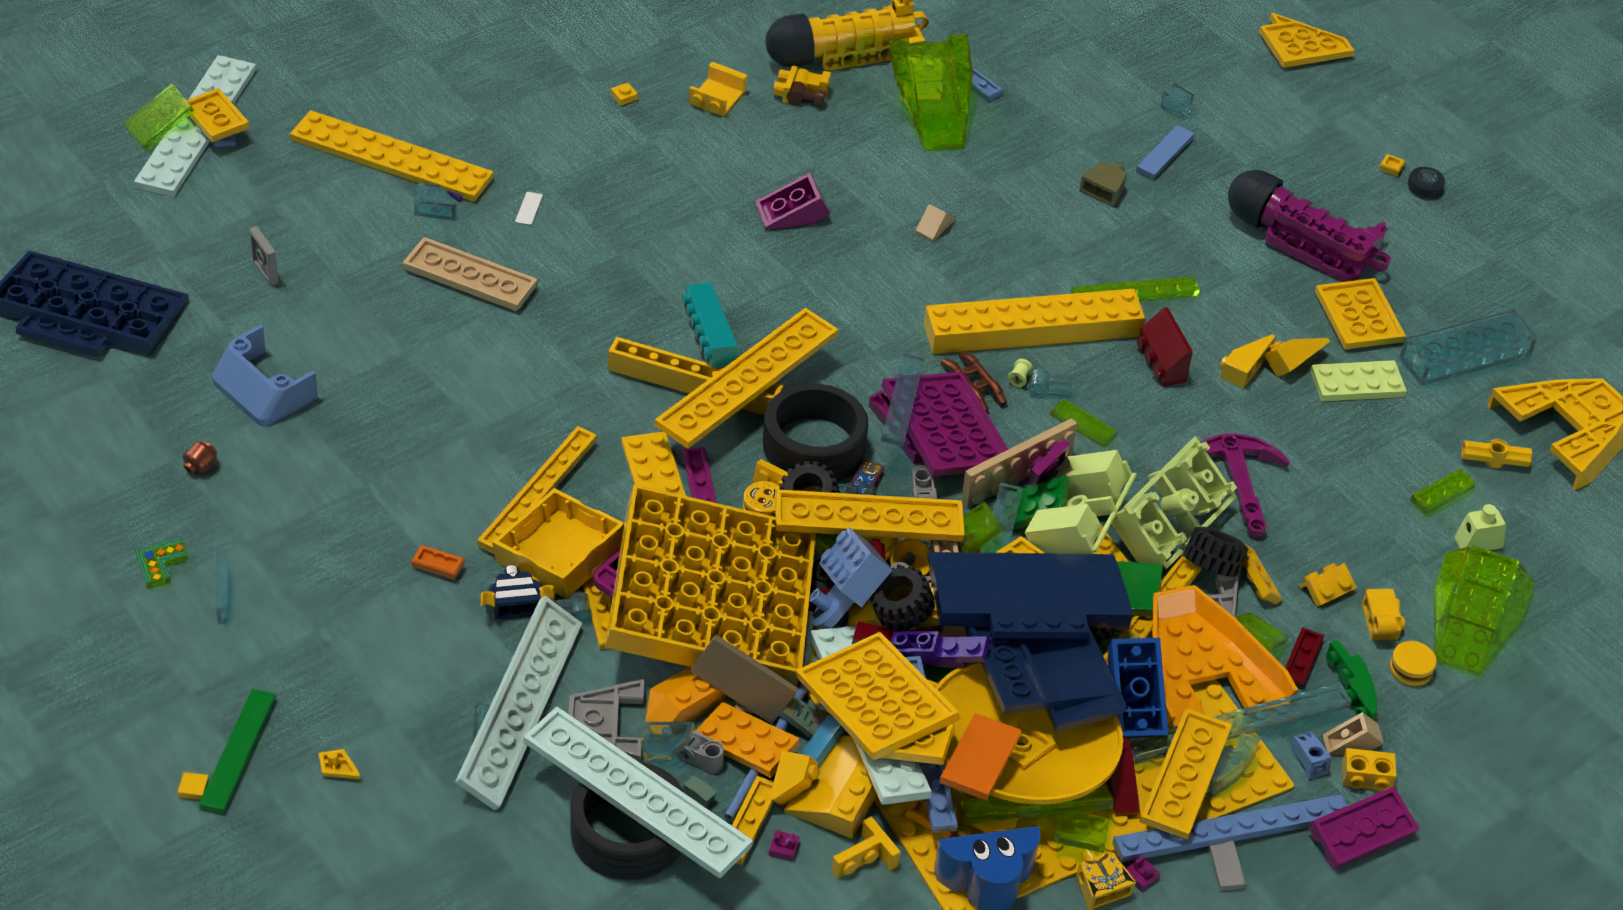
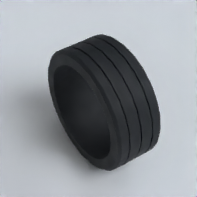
M825 384L792 386L774 396L767 405L764 416L763 451L772 465L786 472L790 468L794 470L795 465L798 463L802 466L805 461H809L810 464H813L815 461L819 462L820 467L823 464L826 465L828 470L834 473L836 479L842 478L854 471L864 458L869 425L867 413L863 405L854 396L834 386ZM821 419L838 425L850 437L836 445L814 447L792 440L784 434L781 428L796 420Z
M638 761L684 793L678 781L664 769L650 763ZM581 782L575 788L570 804V839L576 854L592 870L611 878L637 880L653 876L667 869L677 860L681 852L659 836L640 843H620L602 837L592 829L586 819L591 811L607 800Z

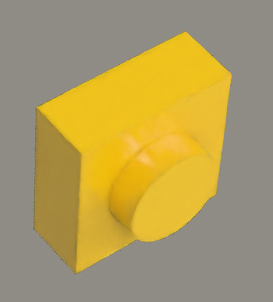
M629 83L611 88V96L620 106L638 100V93Z

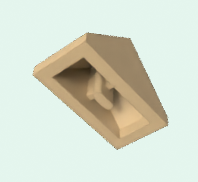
M929 204L915 234L933 242L955 221V217Z

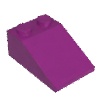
M811 173L755 201L767 230L813 224L831 214L822 192Z

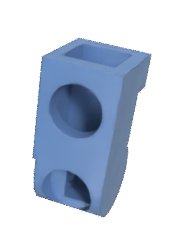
M1312 732L1291 737L1292 752L1305 767V775L1308 780L1328 775L1332 757L1319 739Z

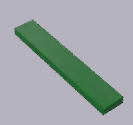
M251 689L199 802L200 810L224 815L276 700L275 693Z

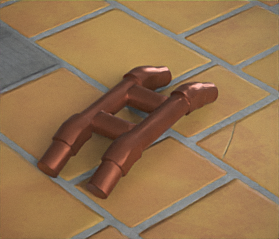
M965 351L960 352L959 358L969 365L963 369H960L961 367L952 360L950 361L947 358L941 360V365L951 373L963 372L985 411H988L989 407L980 390L989 387L1000 406L1008 402L1000 384L990 376L974 355L968 354ZM977 373L982 380L972 383L967 376Z

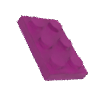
M1065 438L1060 442L1056 440L1047 449L1048 453L1044 458L1040 456L1032 463L1031 473L1028 476V486L1046 481L1064 463L1071 445Z

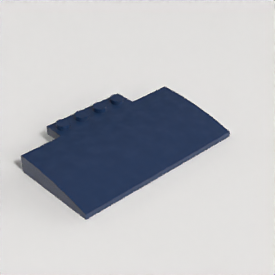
M28 251L0 281V315L21 320L16 326V334L96 357L101 354L107 345L149 356L171 328L189 299V294L33 251Z
M928 552L927 554L939 626L990 627L992 638L1088 639L1089 628L1130 627L1133 613L1114 554Z

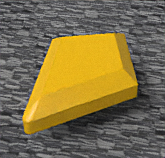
M344 749L319 753L322 776L360 779V773Z

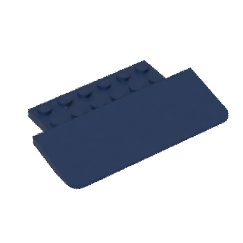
M965 626L969 637L987 636L990 641L986 661L980 663L1003 714L1046 709L1056 733L1119 716L1125 711L1126 702L1090 628L1088 639L992 638L990 627Z

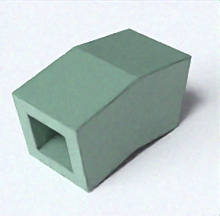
M694 775L683 784L684 793L705 808L715 799L717 792L706 782Z

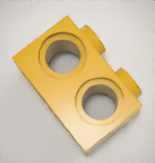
M1346 748L1342 760V786L1384 791L1394 786L1397 777L1395 753Z

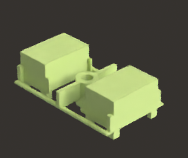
M1196 436L1160 471L1149 474L1148 478L1150 481L1115 514L1111 524L1138 563L1161 564L1167 569L1185 551L1190 538L1187 540L1183 532L1178 534L1165 514L1169 517L1175 516L1187 535L1191 537L1195 527H1208L1237 497L1234 493V490L1237 488L1234 482L1227 483L1206 452L1210 449L1207 442L1200 443ZM1152 485H1154L1162 497L1161 508L1156 503L1160 499L1156 492L1144 494ZM1229 497L1223 504L1221 503L1223 498ZM1218 508L1202 526L1194 518V515L1200 516ZM1184 543L1178 549V551L1166 562V560L1171 556L1170 552L1177 545Z
M1118 450L1066 457L1055 478L1066 475L1070 480L1067 506L1037 510L1025 531L1030 543L1044 553L1094 554L1093 552H1097L1115 514L1118 512L1137 473L1131 472L1127 460L1122 461ZM1110 515L1102 531H1100L1101 525L1097 516Z

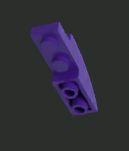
M939 631L894 632L891 643L904 657L921 656L922 664L949 668H966L967 662H985L990 645L987 636L942 637Z

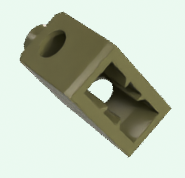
M1100 162L1083 174L1079 192L1114 207L1125 187L1127 173L1124 166L1120 163H1115L1112 166L1106 162Z

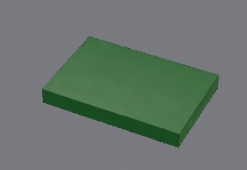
M1117 561L1133 615L1153 616V595L1160 591L1163 565Z

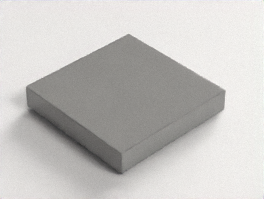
M257 226L252 227L249 230L252 261L271 286L279 284L276 251Z

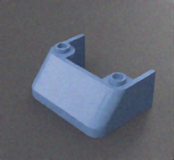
M261 324L229 343L212 377L214 386L256 424L270 426L317 399V381L315 371H311L297 380H293L285 374H279L268 379L249 362L266 352L264 328Z

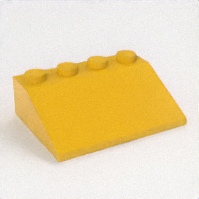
M841 736L819 766L817 777L813 780L812 786L790 800L784 812L853 839L877 793L851 736Z

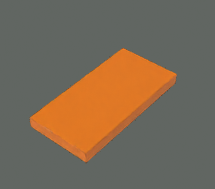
M975 713L945 767L939 783L987 801L1021 736L1022 730Z

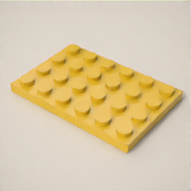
M881 632L796 670L798 680L873 760L960 720L959 711Z

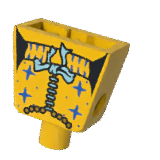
M1093 846L1086 847L1080 852L1084 861L1079 864L1076 877L1088 910L1131 896L1136 882L1114 853L1108 852L1098 856Z

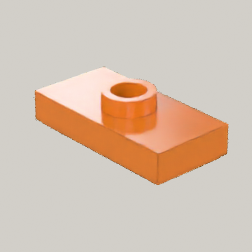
M424 545L419 547L411 561V565L414 568L456 580L465 564V558Z

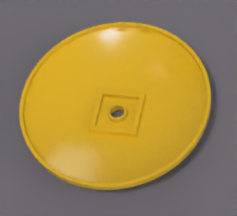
M971 662L966 664V668L959 667L946 675L935 687L959 711L960 720L953 722L954 732L944 761L945 766H947L975 713L1022 730L1021 736L990 794L991 796L1025 804L1067 802L1081 798L1098 789L1111 777L1118 766L1123 748V732L1117 716L1056 733L1046 709L1003 714L980 662Z

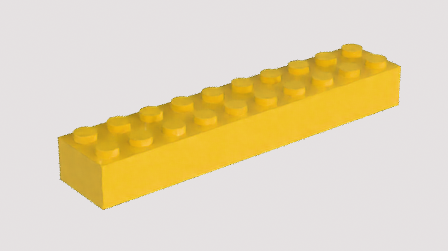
M1135 289L926 305L924 327L932 354L1132 338L1139 336L1140 328L1145 322V316Z

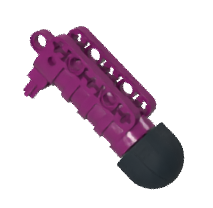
M1245 171L1239 174L1231 183L1228 201L1233 213L1257 228L1262 224L1268 226L1265 240L1269 244L1341 282L1357 280L1367 267L1380 272L1388 269L1391 258L1387 253L1379 250L1385 233L1388 231V228L1385 227V222L1378 223L1374 228L1368 226L1366 230L1359 226L1354 228L1348 225V221L1344 218L1339 217L1337 219L1330 215V211L1322 207L1317 209L1312 206L1311 201L1305 198L1300 200L1294 197L1292 191L1283 187L1282 179L1266 171ZM1289 243L1295 244L1298 247H1293ZM1326 262L1331 263L1334 266H1329L1326 264Z

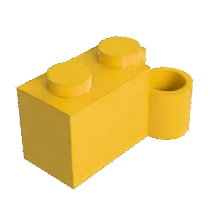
M1366 589L1361 605L1370 639L1398 640L1401 630L1405 628V619L1400 614V601L1396 598L1394 589Z

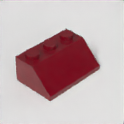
M1165 307L1141 326L1139 336L1137 337V346L1143 351L1147 364H1150L1154 377L1159 380L1162 387L1187 381L1193 350L1168 307Z

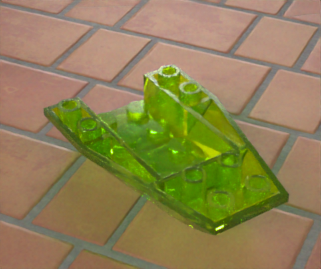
M968 34L948 35L944 42L910 44L909 37L889 39L894 79L924 151L964 148L973 76Z
M1474 545L1445 554L1434 585V654L1437 661L1481 675L1523 620L1535 582L1518 560Z

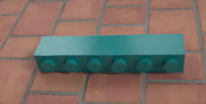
M712 283L686 285V293L682 294L683 305L687 307V315L691 317L692 327H695L696 338H699L700 348L704 349V358L709 360L711 368L726 367L738 358V345Z

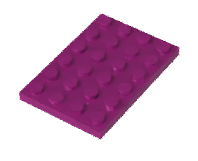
M963 372L886 378L882 380L881 386L932 476L965 473L966 470L1008 450Z

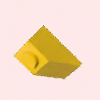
M782 751L769 799L782 806L810 788L818 774V762L807 755Z

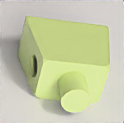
M1486 504L1481 511L1469 512L1465 516L1454 538L1463 554L1500 549L1504 546L1506 524L1498 509L1491 504Z

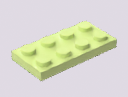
M1395 360L1315 364L1311 366L1310 370L1321 402L1405 397L1407 392Z

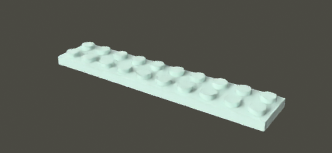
M218 55L189 99L219 88L235 104L255 73L256 64ZM183 108L135 179V188L175 197L208 146L210 139Z
M547 596L541 598L535 608L455 781L456 784L494 811L501 806L527 748V745L523 743V736L537 725L582 625V622Z
M856 626L811 630L810 640L818 659L820 660L852 645ZM854 740L882 805L930 799L931 789L918 762L887 758L873 760Z
M559 707L554 708L523 736L524 744L719 879L753 845V840Z

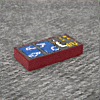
M863 459L847 487L846 494L871 495L884 472V466Z

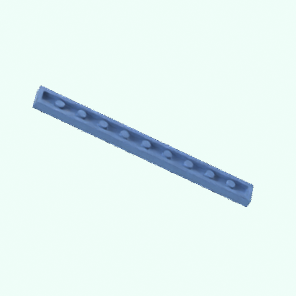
M1342 794L1195 821L1188 840L1159 829H1152L1114 836L1112 844L1122 863L1137 860L1142 856L1149 858L1207 847L1230 840L1239 841L1308 828L1313 820L1348 805Z

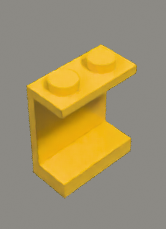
M711 62L708 66V79L700 88L693 86L689 88V104L725 117L746 92L748 75Z

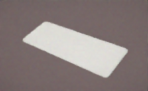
M526 192L515 222L531 225L543 195Z

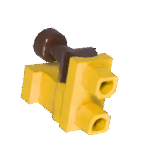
M792 66L790 71L780 69L777 81L774 84L773 95L783 97L782 103L785 104L791 102L795 105L801 103L802 100L815 101L816 106L822 107L829 90L831 72L823 71L822 75L810 73L806 69H798L797 66Z

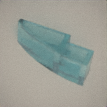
M1242 731L1235 748L1225 745L1210 781L1207 792L1208 797H1213L1223 792L1244 774L1257 753L1260 737Z

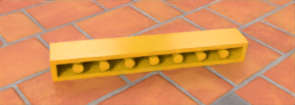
M619 337L615 338L608 351V370L689 394L723 369V367L711 368L709 363ZM779 383L773 384L742 409L765 416L767 405L774 396L783 391V385Z

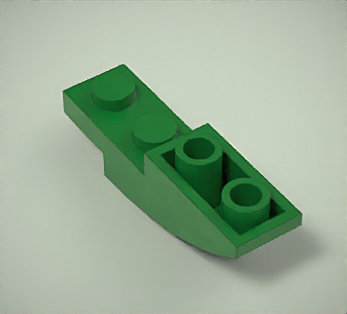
M1339 640L1330 642L1326 659L1328 664L1339 675L1341 682L1345 684L1343 691L1344 700L1350 704L1356 715L1363 712L1372 720H1375L1377 714V694L1373 679L1365 662L1359 654L1350 656Z

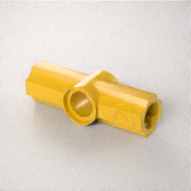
M1493 439L1490 443L1464 440L1462 444L1461 459L1483 461L1491 468H1501L1503 464L1530 467L1532 449L1508 446L1501 439Z

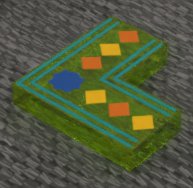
M182 538L135 549V555L147 589L171 583L166 566L188 560V554Z

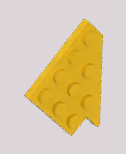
M1271 13L1270 15L1272 24L1260 26L1259 29L1260 35L1283 68L1351 57L1354 54V49L1346 38L1276 13Z

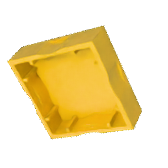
M553 488L524 517L514 522L492 541L495 560L504 567L513 565L518 567L519 572H529L532 579L537 580L542 586L552 585L554 593L567 599L592 577L600 566L620 550L624 522L599 510L587 507L579 500Z

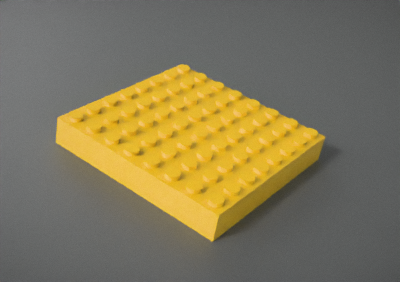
M634 484L627 504L605 648L692 667L713 637L718 635L796 686L799 681L796 670L803 666L816 533L776 531V517Z

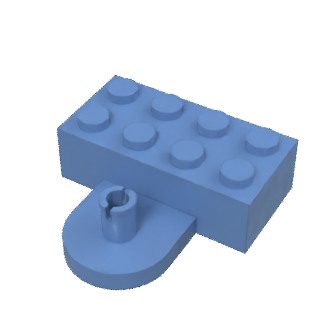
M850 527L838 535L834 546L823 553L819 562L835 585L827 595L819 589H816L810 595L809 601L817 606L812 618L813 625L819 630L833 627L854 602L862 607L892 571L875 548Z

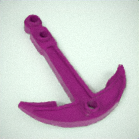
M1227 433L1203 440L1200 443L1207 442L1210 447L1206 451L1210 458L1219 456L1224 458L1231 480L1237 487L1235 491L1240 501L1239 508L1244 523L1248 525L1247 532L1249 536L1254 539L1262 537L1265 534L1267 525L1263 520L1264 515L1259 500L1254 494L1244 455H1258V461L1284 466L1290 465V461L1276 447L1253 436Z

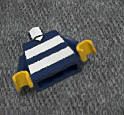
M511 565L505 568V574H498L496 576V583L491 584L487 591L481 592L480 606L492 605L494 607L495 620L532 616L541 598L547 596L548 598L555 599L554 587L552 585L542 586L537 580L532 579L529 572H519L518 567Z

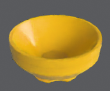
M907 538L898 542L890 555V565L902 562L903 554L911 552L914 555V562L909 566L914 567L915 570L919 569L922 574L926 575L930 570L927 558L928 552H931L929 547L919 539Z

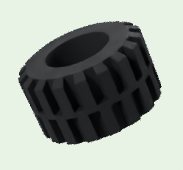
M805 461L802 466L798 463L795 465L794 470L791 468L787 470L788 476L783 475L781 479L783 484H780L779 487L780 490L802 491L809 486H817L822 488L821 492L840 493L834 473L828 470L826 465L823 464L820 467L819 462L815 461L813 464Z
M1195 527L1185 549L1184 556L1193 564L1209 572L1227 577H1236L1239 575L1246 558L1248 547L1237 538L1219 530L1208 527Z
M899 566L898 569L891 568V573L869 598L880 623L886 626L887 629L892 630L894 628L896 632H900L902 629L910 631L912 627L916 629L920 626L921 622L925 623L928 620L927 616H931L933 613L932 608L935 607L933 592L927 578L919 569L915 570L911 566L905 568V566Z

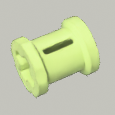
M1025 359L1016 360L1013 371L1008 374V382L1017 388L1024 386L1027 382V376L1033 371L1032 364Z

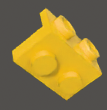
M1335 562L1323 567L1324 573L1318 575L1317 571L1304 576L1306 581L1299 584L1300 589L1307 586L1316 607L1357 588L1346 564L1343 563L1336 566Z

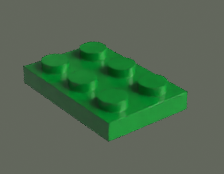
M1063 475L1008 493L1006 495L1002 529L1007 533L1029 526L1037 510L1066 507L1070 486L1069 478Z

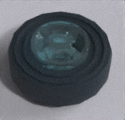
M1417 167L1409 174L1408 186L1413 193L1427 198L1436 197L1444 189L1445 178L1443 174L1434 168Z

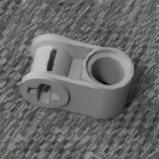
M917 466L912 471L910 484L912 498L937 499L933 476L926 466Z
M691 730L687 734L685 742L675 750L677 756L682 761L690 763L707 773H718L724 767L723 745L702 735L698 731Z

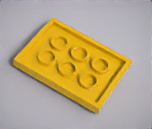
M1375 278L1316 285L1315 293L1344 350L1405 341L1406 335Z

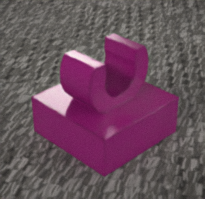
M775 830L768 856L793 862L800 836L794 833H785L782 830Z
M1143 856L1126 868L1136 882L1135 887L1141 892L1159 880L1161 874Z

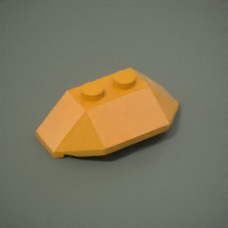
M687 667L650 689L645 725L659 740H662L715 709L722 702L725 703L732 698L690 671L691 667Z

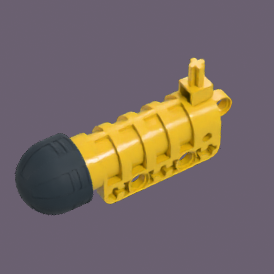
M891 0V5L884 6L882 10L871 8L865 9L863 13L852 11L847 12L845 16L832 14L828 15L826 19H820L819 17L807 18L804 13L780 17L772 23L766 34L765 44L770 57L776 63L785 67L811 65L814 58L819 57L820 63L825 70L843 69L901 59L904 39L913 37L914 27H918L920 31L924 30L928 26L929 20L924 12H913L914 3L912 0ZM923 18L922 22L915 24L917 19ZM884 49H889L886 54H881ZM847 55H852L849 60H844Z

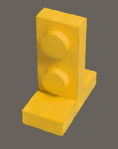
M871 816L863 821L861 836L864 838V841L833 856L831 872L836 878L849 875L858 867L874 862L877 857L892 871L899 867L901 851Z

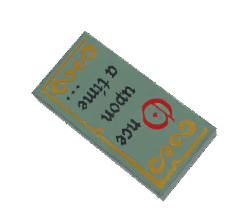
M795 695L779 715L809 738L813 737L826 719Z

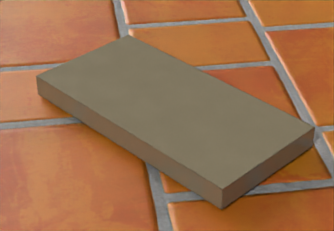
M718 635L713 637L690 669L692 673L771 724L798 690L796 686Z

